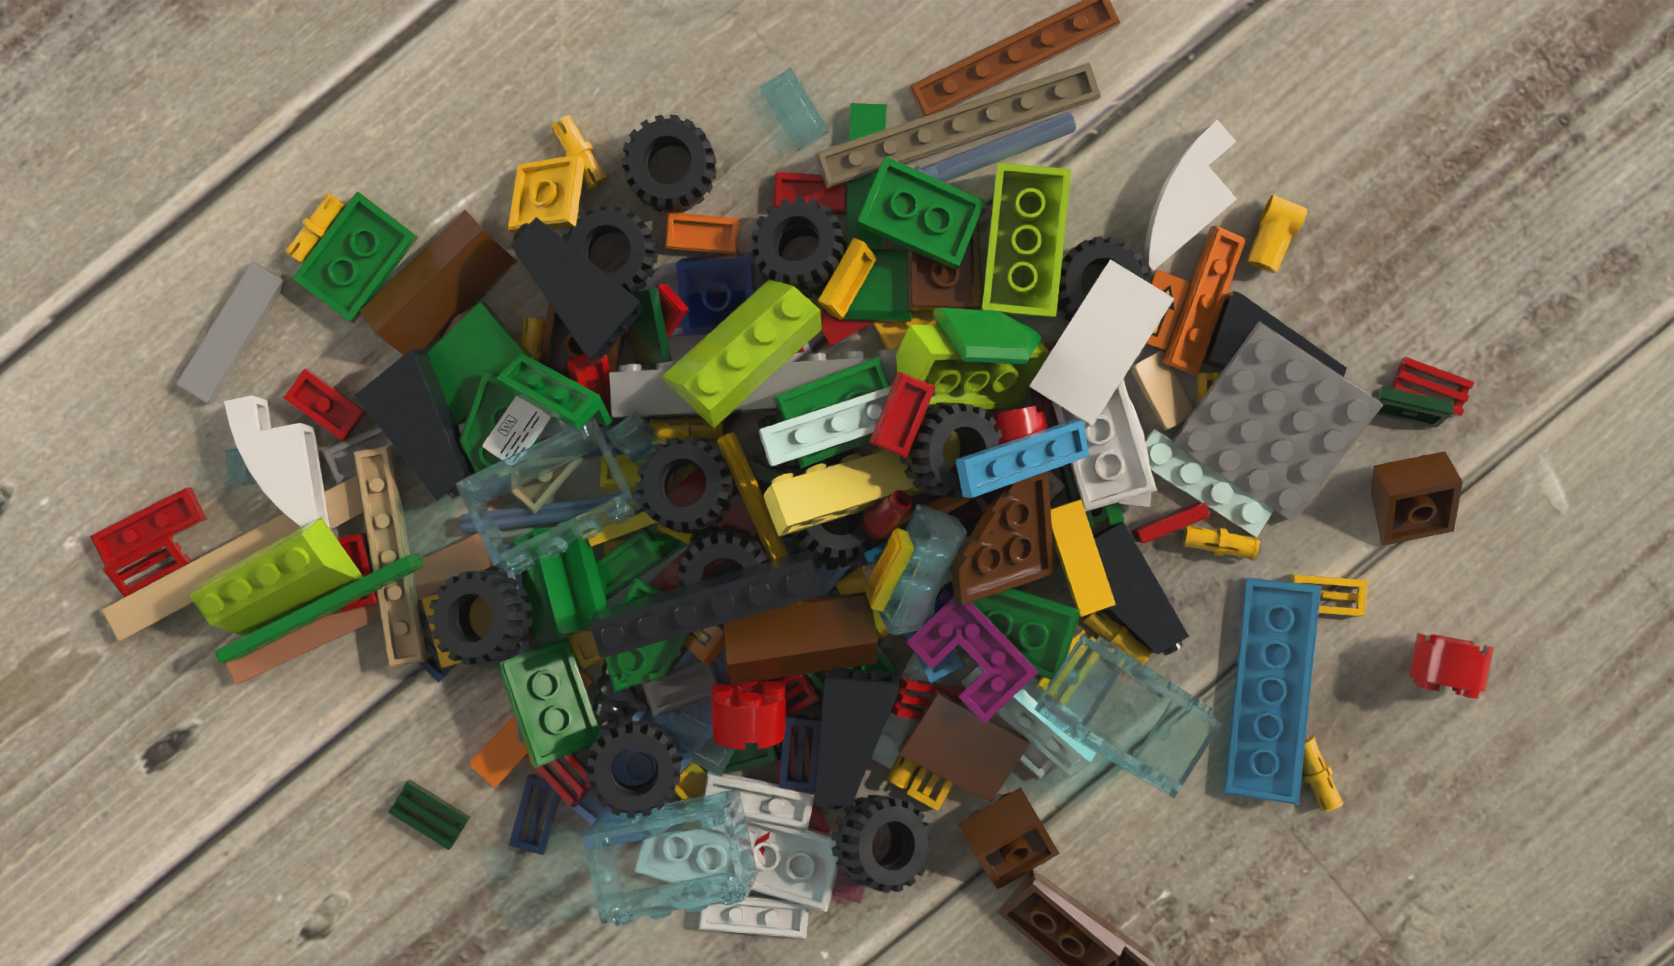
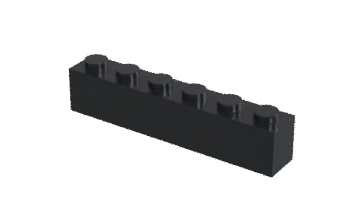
M809 549L595 611L589 625L600 659L820 596L821 584L811 550Z

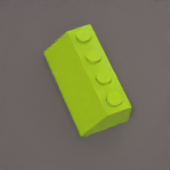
M997 162L982 310L999 311L1014 318H1056L1072 169Z
M769 279L661 376L662 380L715 428L822 330L820 309L794 286Z
M910 325L896 353L897 373L903 372L935 386V391L929 403L931 405L947 402L972 404L973 407H980L982 409L1019 408L1049 351L1040 341L1026 364L964 362L940 325Z
M319 517L210 576L189 596L211 626L246 636L363 578V576L323 518Z

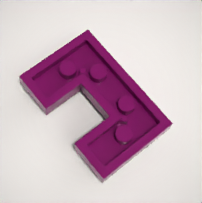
M954 597L906 642L931 669L940 663L959 644L985 670L958 696L984 724L1039 672L973 602L961 605L954 601Z

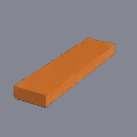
M1218 226L1210 227L1162 363L1188 374L1198 376L1247 239Z
M578 666L586 690L594 680ZM515 715L506 722L469 763L494 788L528 754L524 742L518 740Z

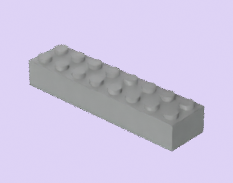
M898 349L879 350L877 353L890 386H893L897 376L896 353ZM863 351L842 352L841 359L827 360L825 353L804 355V361L790 362L789 359L730 414L778 411L773 400L774 396L877 357L863 358ZM677 362L656 363V370H646V367H641V364L619 365V372L609 373L612 418L680 417L683 415L698 416L699 414L662 380L661 376Z

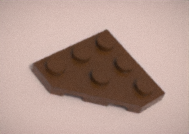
M1048 471L1000 488L951 565L954 601L964 605L1055 574Z

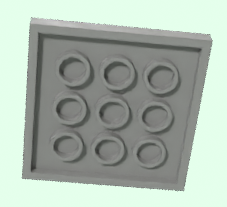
M1259 321L1176 433L1172 443L1293 522L1383 404Z

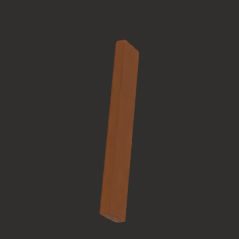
M1083 0L910 85L909 90L922 116L925 117L969 100L1119 26L1121 22L1110 0Z

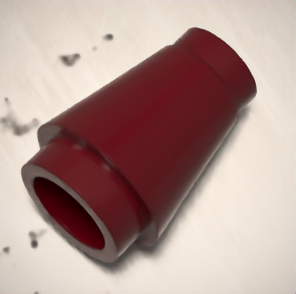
M896 490L894 493L868 507L864 511L862 518L864 531L870 537L877 540L891 537L893 531L898 528L912 506L910 496L902 490Z

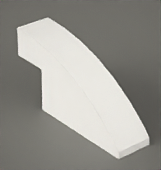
M1218 120L1190 145L1174 166L1161 189L1146 232L1142 266L1147 265L1149 273L1146 275L1153 272L1237 200L1209 167L1214 160L1236 142Z
M255 396L224 401L229 426L237 448L249 472L263 492L283 513L300 527L322 517L330 528L314 427L297 423L272 428L268 401Z

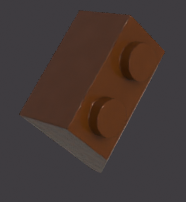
M1446 451L1374 465L1371 495L1380 540L1383 546L1454 532L1463 481Z
M1021 787L1013 792L1002 795L998 801L983 810L973 812L967 819L958 824L975 857L997 890L1060 854Z

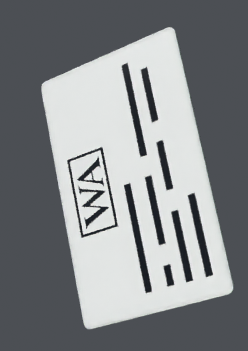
M516 396L482 446L516 469L551 416Z

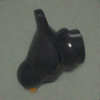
M601 660L602 675L597 683L599 694L594 699L593 712L603 720L611 723L618 722L620 717L625 715L627 708L646 712L649 705L638 699L633 686L614 692L606 660Z

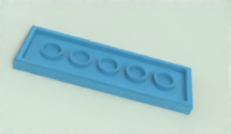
M1246 578L1224 786L1225 794L1299 804L1322 586Z

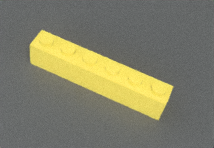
M954 431L948 435L943 446V459L949 470L956 464L955 460L960 456V441ZM878 447L872 451L873 454L861 457L859 453L852 454L839 461L840 464L827 467L826 463L812 466L805 471L806 474L793 477L792 473L778 476L771 481L772 484L763 497L778 537L865 511L868 507L894 493L896 490H902L910 497L924 493L925 490L918 489L913 485L915 479L907 478L904 471L908 466L907 464H901L899 455Z

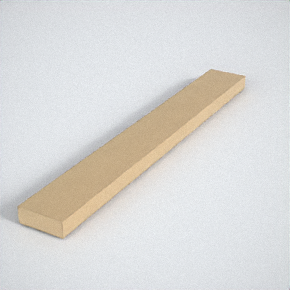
M357 475L324 492L331 531L363 514ZM284 513L102 609L117 640L124 641L194 604L189 595L210 576L301 527Z

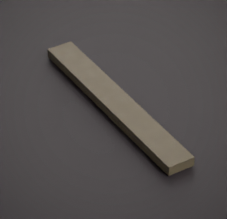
M1089 62L816 152L815 157L826 189H830L877 173L884 156L905 164L1096 101L1101 95Z

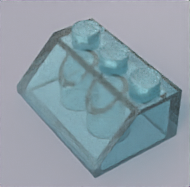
M917 504L905 530L909 533L915 550L884 611H878L890 634L900 635L919 631L922 629L925 620L933 615L938 592L941 586L943 587L947 584L951 575L952 562L956 554H959L966 543L967 531L957 517Z

